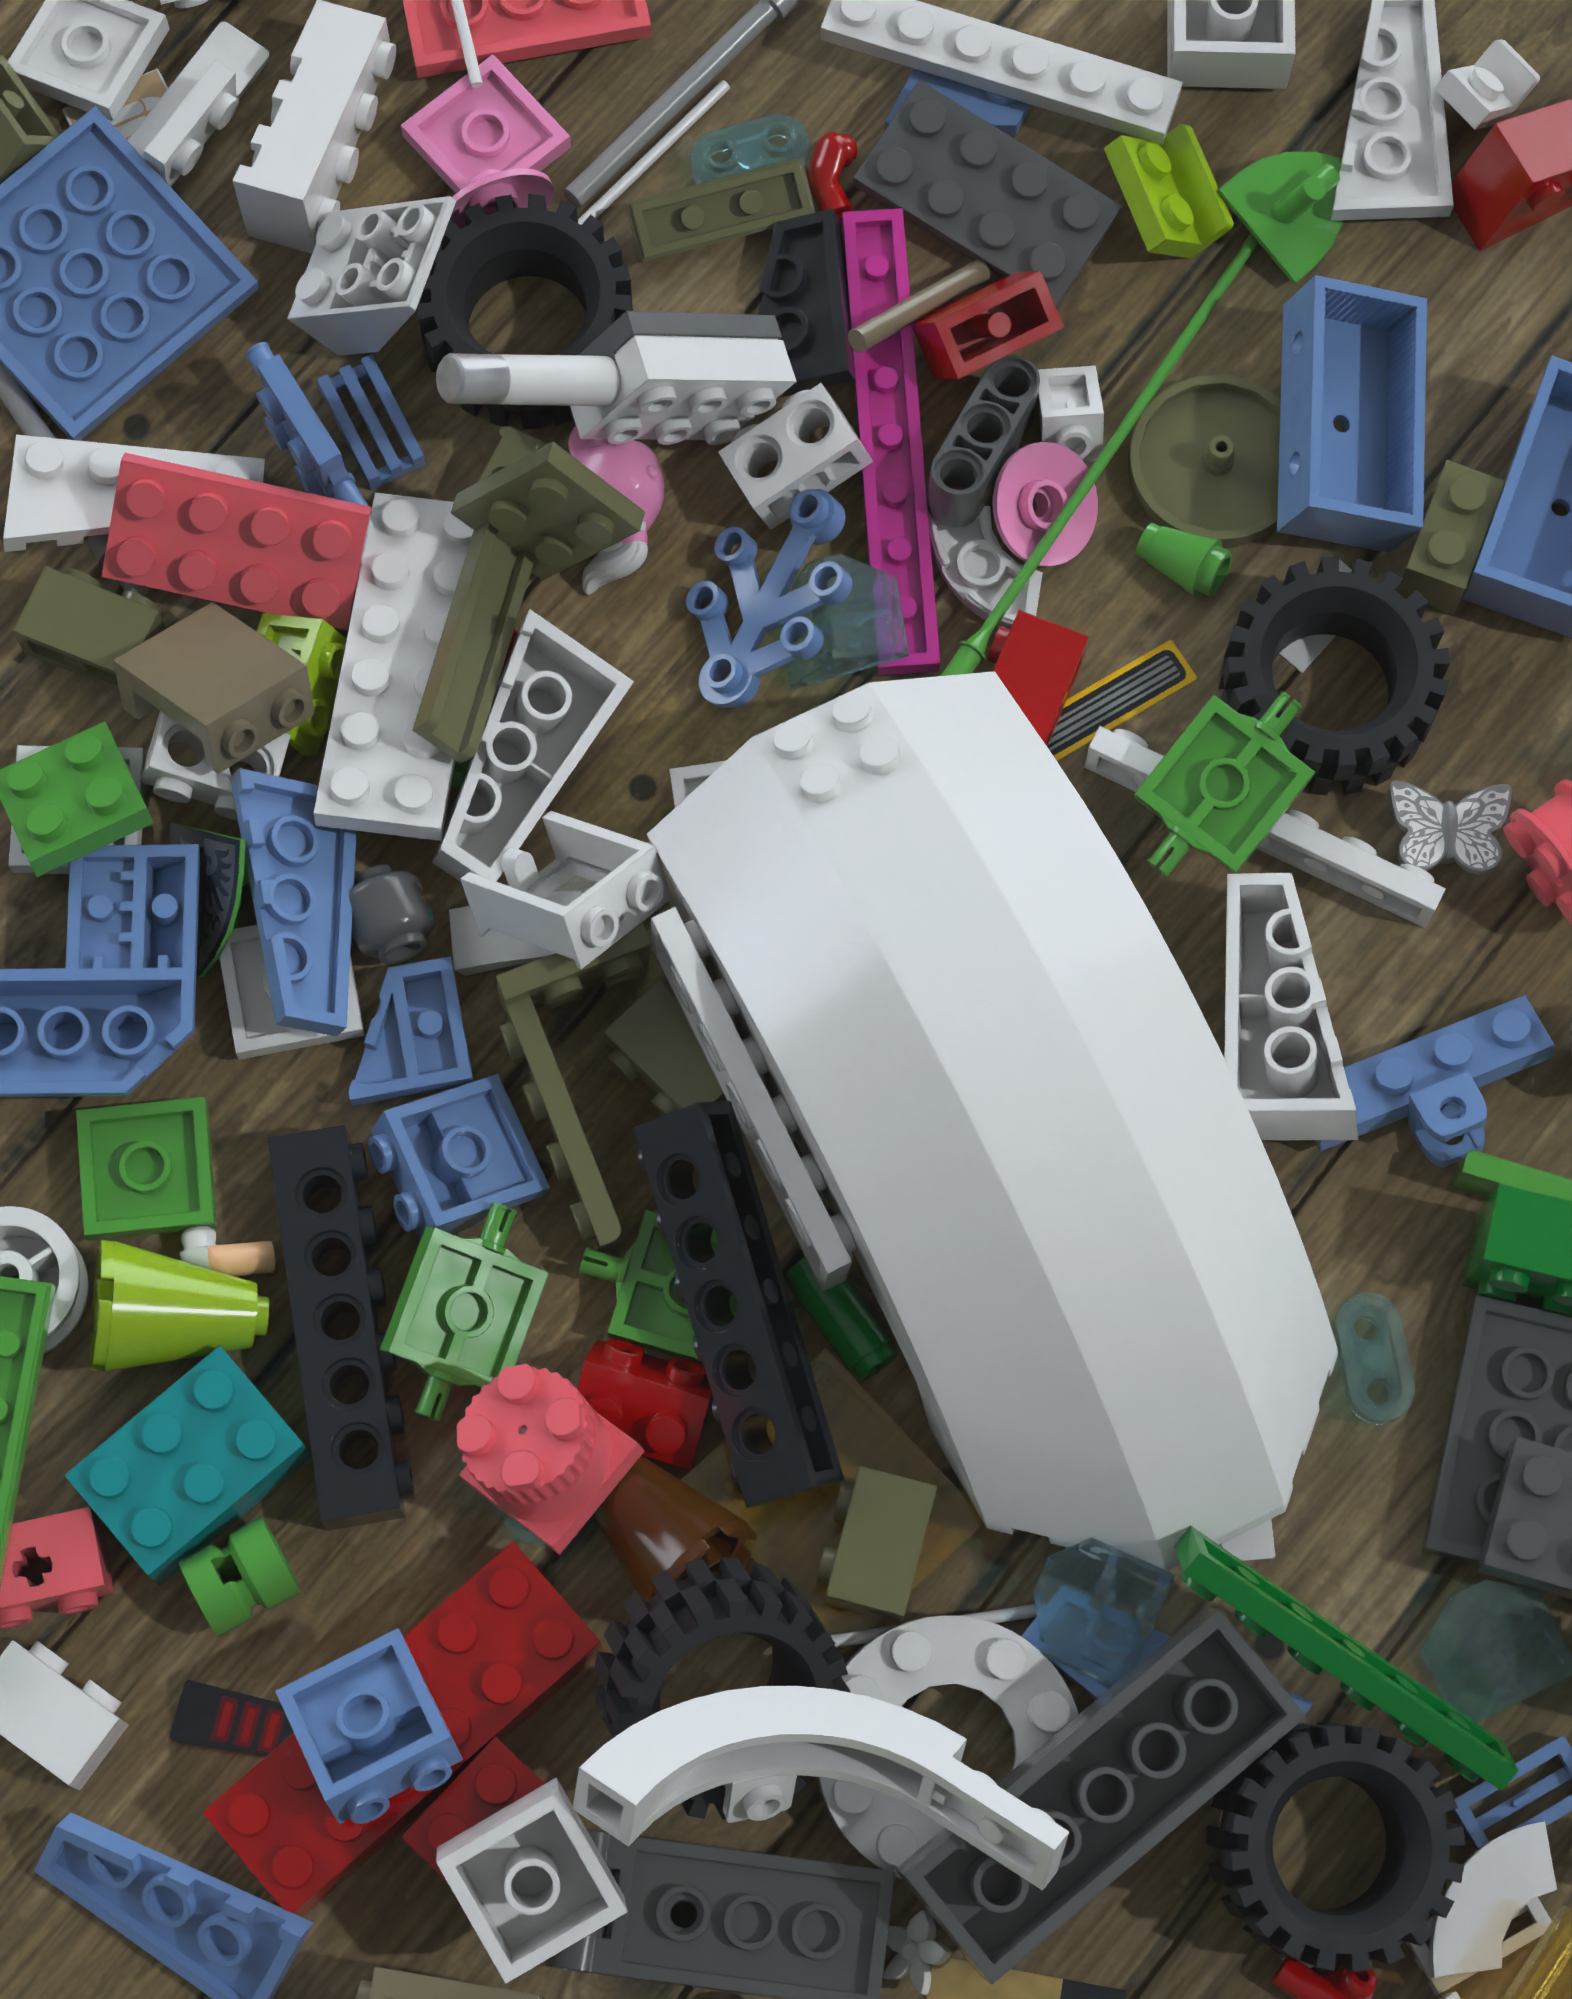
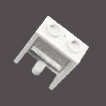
M550 811L542 819L556 858L552 863L538 872L530 853L517 848H510L502 857V868L509 886L471 872L467 873L460 880L480 937L492 929L571 958L575 961L576 967L582 969L672 898L655 845Z

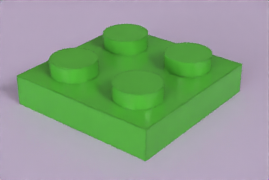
M105 721L0 769V800L36 877L154 823Z
M205 1097L76 1110L84 1236L88 1241L179 1232L196 1226L217 1228L209 1107Z

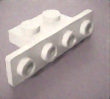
M220 22L128 139V142L170 187H172L181 174L185 176L193 169L203 152V145L216 129H223L231 120L238 107L239 99L269 62V51L229 23Z

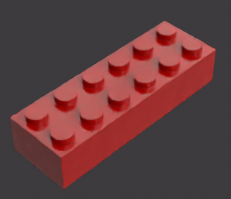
M514 1541L404 1636L426 1685L463 1758L462 1761L451 1766L452 1774L445 1783L428 1791H417L412 1786L388 1799L390 1802L388 1810L371 1822L357 1824L352 1822L350 1818L339 1824L326 1804L293 1732L202 1812L283 1909L300 1917L306 1915L433 1803L495 1736L502 1742L595 1660L597 1651L604 1652L600 1640Z

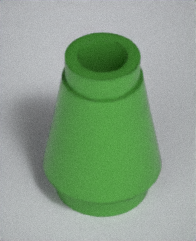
M1153 522L1144 530L1136 549L1137 557L1146 560L1148 564L1194 597L1200 593L1209 597L1215 596L1222 587L1233 560V553L1222 548V541L1219 539L1159 526Z

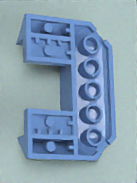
M199 844L106 845L70 862L66 968L0 969V1097L128 1096L195 1033L200 871Z

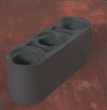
M1009 355L988 366L935 456L930 471L927 507L932 518L941 525L957 528L969 525L976 520L994 491L996 479L1002 466L1017 451L1032 425L1036 411L1040 376L1035 365L1026 358ZM1003 394H1012L1018 397H1008ZM984 439L992 443H981L977 442L976 440ZM957 485L964 487L965 490H955L948 486Z

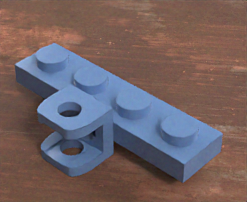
M1526 995L1345 1067L1344 1071L1357 1111L1358 1136L1408 1116V1127L1420 1149L1428 1160L1438 1167H1446L1462 1160L1467 1151H1471V1149L1482 1152L1485 1143L1483 1127L1486 1124L1487 1108L1478 1088L1549 1060L1554 1056L1555 1045ZM1460 1135H1463L1464 1137L1463 1140L1456 1145H1447L1443 1143L1450 1141V1139ZM1348 1140L1314 1141L1321 1152Z

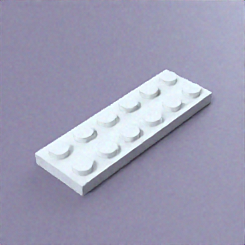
M375 492L314 808L315 826L442 841L456 760L412 730L474 531L451 514L454 502Z
M676 907L652 917L651 948L727 1101L732 1102L737 1121L821 1291L823 1292L846 1281L852 1264L851 1259H853L851 1251L857 1249L853 1236L840 1213L829 1216L822 1202L824 1200L822 1192L827 1190L824 1178L811 1154L800 1158L793 1144L795 1142L793 1132L797 1131L796 1123L783 1097L778 1095L771 1099L764 1086L766 1081L763 1074L768 1072V1068L752 1036L741 1040L735 1028L737 1027V1022L734 1015L739 1014L730 989L723 978L712 982L707 972L709 967L705 957L709 956L710 953L700 929L694 920L684 924Z

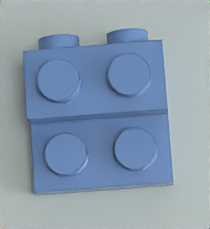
M498 1074L385 1110L371 1129L373 1136L368 1140L370 1159L380 1174L390 1172L399 1192L394 1197V1210L398 1222L407 1232L416 1230L420 1240L426 1226L455 1234L480 1225L489 1213L491 1202L511 1208L543 1197L550 1188Z
M399 1628L275 1691L321 1794L339 1824L350 1818L352 1822L357 1824L368 1823L379 1818L388 1810L390 1806L389 1798L412 1786L417 1791H428L439 1787L450 1778L452 1774L451 1766L463 1760Z

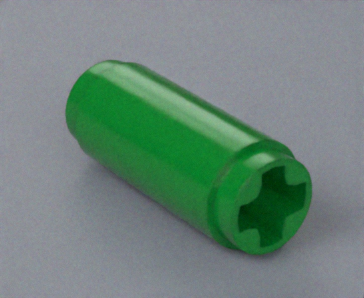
M805 1257L789 1269L785 1277L791 1284V1291L849 1371L855 1372L861 1381L877 1374L897 1357L898 1353L891 1345L893 1341L847 1278L846 1281L822 1292Z

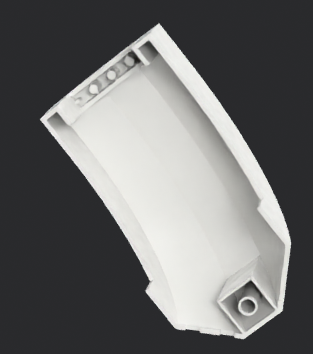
M995 671L870 682L751 737L647 833L650 844L656 847L672 898L669 900L670 907H676L684 924L694 920L700 929L710 953L709 956L705 957L709 967L707 972L712 982L723 978L730 989L739 1014L734 1015L737 1022V1027L735 1028L741 1040L752 1036L760 1049L768 1068V1072L763 1074L766 1081L765 1085L772 1098L781 1095L785 1100L797 1126V1131L793 1132L794 1139L803 1156L811 1154L827 1187L823 1194L834 1215L837 1213L842 1215L853 1236L857 1248L853 1252L916 1380L930 1430L986 1528L1012 1535L1014 1529L1049 1537L1050 1544L1100 1556L1106 1550L1139 1558L1140 1565L1168 1571L1180 1565L1174 1545L1190 1525L1220 1545L1286 1512L1293 1491L1292 1481L1301 1454L1305 1455L1320 1410L1319 1400L1327 1376H1331L1338 1356L1337 1345L1323 1299L1278 1178L1221 1050L1151 914L1086 804Z

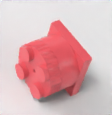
M528 1364L505 1367L501 1370L498 1377L492 1379L490 1384L483 1385L480 1393L474 1395L472 1403L466 1407L465 1417L456 1425L457 1446L463 1453L462 1461L466 1465L459 1476L466 1484L559 1555L644 1453L642 1447L635 1440L598 1414L567 1378L563 1379L557 1372L550 1373L546 1368L538 1370Z

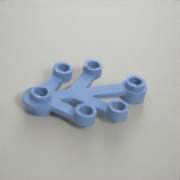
M808 489L800 492L793 499L790 506V521L793 528L762 587L754 559L757 554L755 540L739 527L727 528L717 537L714 546L715 554L730 567L743 623L733 641L725 618V613L729 606V599L726 593L710 581L699 582L688 592L686 597L687 609L701 621L710 656L701 669L699 688L703 697L714 706L720 708L744 706L756 695L760 684V676L797 658L806 660L815 656L823 645V633L811 620L801 615L824 604H838L844 601L850 594L852 589L851 576L839 564L833 561H826L816 566L810 575L808 584L787 593L812 544L821 545L832 541L844 527L845 510L827 491ZM742 542L739 550L730 555L734 545ZM837 576L834 585L824 590L826 583L832 577ZM713 596L711 603L702 609L704 601ZM785 624L780 633V640L758 649L766 632ZM808 631L806 639L796 645L797 638L802 633Z

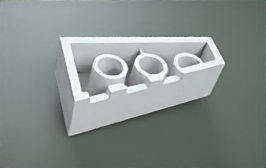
M322 0L316 1L291 54L290 71L295 76L292 81L286 79L279 80L272 95L271 127L262 124L258 125L251 140V150H255L252 167L240 164L233 179L238 203L249 237L312 254L316 245L317 231L326 219L327 213L340 211V202L336 199L342 182L351 183L355 175L359 159V149L355 146L361 130L369 131L376 116L378 98L374 94L380 78H389L395 63L396 44L390 43L385 17Z
M531 609L527 612L517 632L492 701L479 748L470 759L444 829L442 841L438 845L432 862L460 882V879L469 872L493 881L499 879L503 873L502 857L504 853L510 848L519 849L634 682Z
M1292 873L1227 874L1224 1059L1247 1106L1260 1139L1358 1140L1357 1111L1347 1082L1337 1037L1334 1034L1323 985L1316 968L1310 938Z

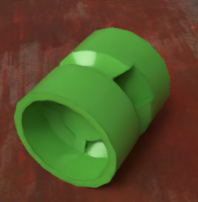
M262 1516L229 1533L228 1546L221 1549L210 1543L178 1561L194 1598L218 1638L250 1621L253 1607L260 1605L271 1610L302 1593L281 1548ZM241 1574L243 1579L233 1582L236 1576Z

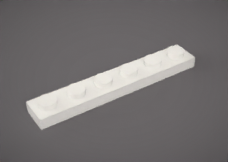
M831 0L820 30V40L1161 145L1164 143L1183 82L917 0Z
M1099 726L1089 746L1084 768L1136 792L1164 756L1148 749L1146 741L1130 731L1115 729L1112 732ZM1288 809L1257 847L1258 850L1425 929L1446 889L1435 884L1433 876L1427 871L1411 864H1400V866L1390 863L1376 856V850L1368 843L1349 836L1339 839L1320 830L1317 821L1297 810Z

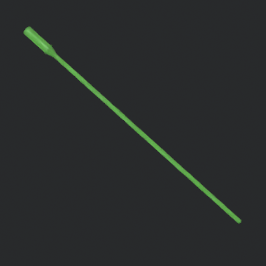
M1251 233L980 630L966 641L962 640L959 642L958 651L941 676L971 674L979 663H983L986 660L984 653L989 637L1259 243Z

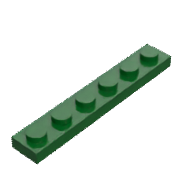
M1190 1525L1174 1545L1183 1572L1180 1575L1181 1579L1193 1592L1210 1602L1219 1597L1236 1609L1234 1611L1236 1618L1251 1632L1261 1638H1266L1271 1633L1289 1645L1287 1647L1289 1654L1305 1669L1316 1675H1319L1324 1669L1341 1681L1340 1687L1344 1693L1362 1708L1372 1711L1375 1706H1378L1393 1716L1392 1722L1395 1727L1413 1743L1424 1747L1429 1741L1446 1753L1444 1755L1446 1761L1464 1778L1471 1782H1476L1482 1777L1502 1791L1517 1774L1518 1769L1502 1739Z

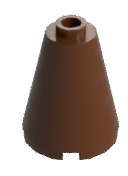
M642 1455L592 1515L635 1591L646 1601L658 1593L651 1580L652 1578L668 1570L675 1583L688 1578L685 1567L687 1562L703 1559L711 1573H719L721 1557L738 1558L745 1567L752 1553L744 1543L746 1539L754 1541L757 1539V1533L745 1520Z

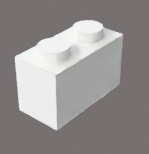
M12 1640L0 1656V1735L63 1782L80 1791L129 1726V1724L114 1714L121 1705V1702L90 1679L82 1690L61 1675L69 1663L39 1641H36L28 1651Z

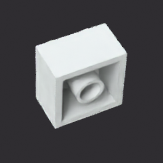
M1167 0L1168 78L1183 82V87L1287 89L1295 58V0Z
M557 1777L437 1847L436 1863L505 1984L628 1912L624 1894L577 1812L572 1809L573 1805Z

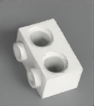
M822 383L811 390H802L795 393L786 400L781 410L760 424H753L743 428L732 438L729 445L718 451L752 508L771 530L790 518L791 503L800 492L808 489H822L829 492L874 462L839 406ZM830 426L828 433L823 439L815 443H808L814 431L821 427ZM778 461L772 473L765 477L757 478L759 470L766 463Z
M160 711L140 782L154 786L153 792L164 799L187 803L190 801V798L215 805L214 811L217 814L238 821L229 768L220 773L210 769L207 766L202 741ZM285 733L240 761L251 765L256 772L279 777L291 734ZM177 742L189 745L197 755L198 764L184 767L175 763L169 755L168 745Z

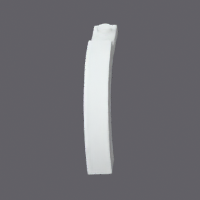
M759 1686L722 1691L690 1699L639 1721L604 1744L579 1767L572 1808L629 1847L643 1831L670 1809L697 1794L720 1785L746 1778L775 1774L776 1776L803 1775L830 1778L864 1786L906 1803L1041 1890L1046 1887L1057 1873L1069 1835V1831L1055 1823L1046 1812L1028 1806L997 1786L988 1775L972 1770L961 1763L967 1739L940 1723L904 1707L869 1696L834 1689L804 1686Z

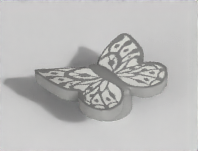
M1392 781L1388 789L1392 816L1397 827L1406 833L1397 849L1398 860L1401 864H1411L1429 871L1438 864L1456 862L1460 868L1468 873L1482 875L1492 872L1502 860V848L1493 834L1500 831L1507 819L1512 799V789L1509 785L1489 786L1473 792L1456 804L1452 801H1445L1442 804L1436 797L1415 785L1404 781Z

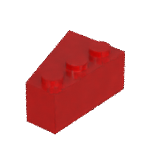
M1572 99L1495 123L1451 182L1453 209L1479 251L1572 206Z

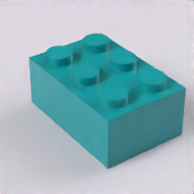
M218 1346L64 1476L144 1572L161 1586L181 1569L178 1562L180 1559L213 1542L311 1459L312 1455L223 1348Z

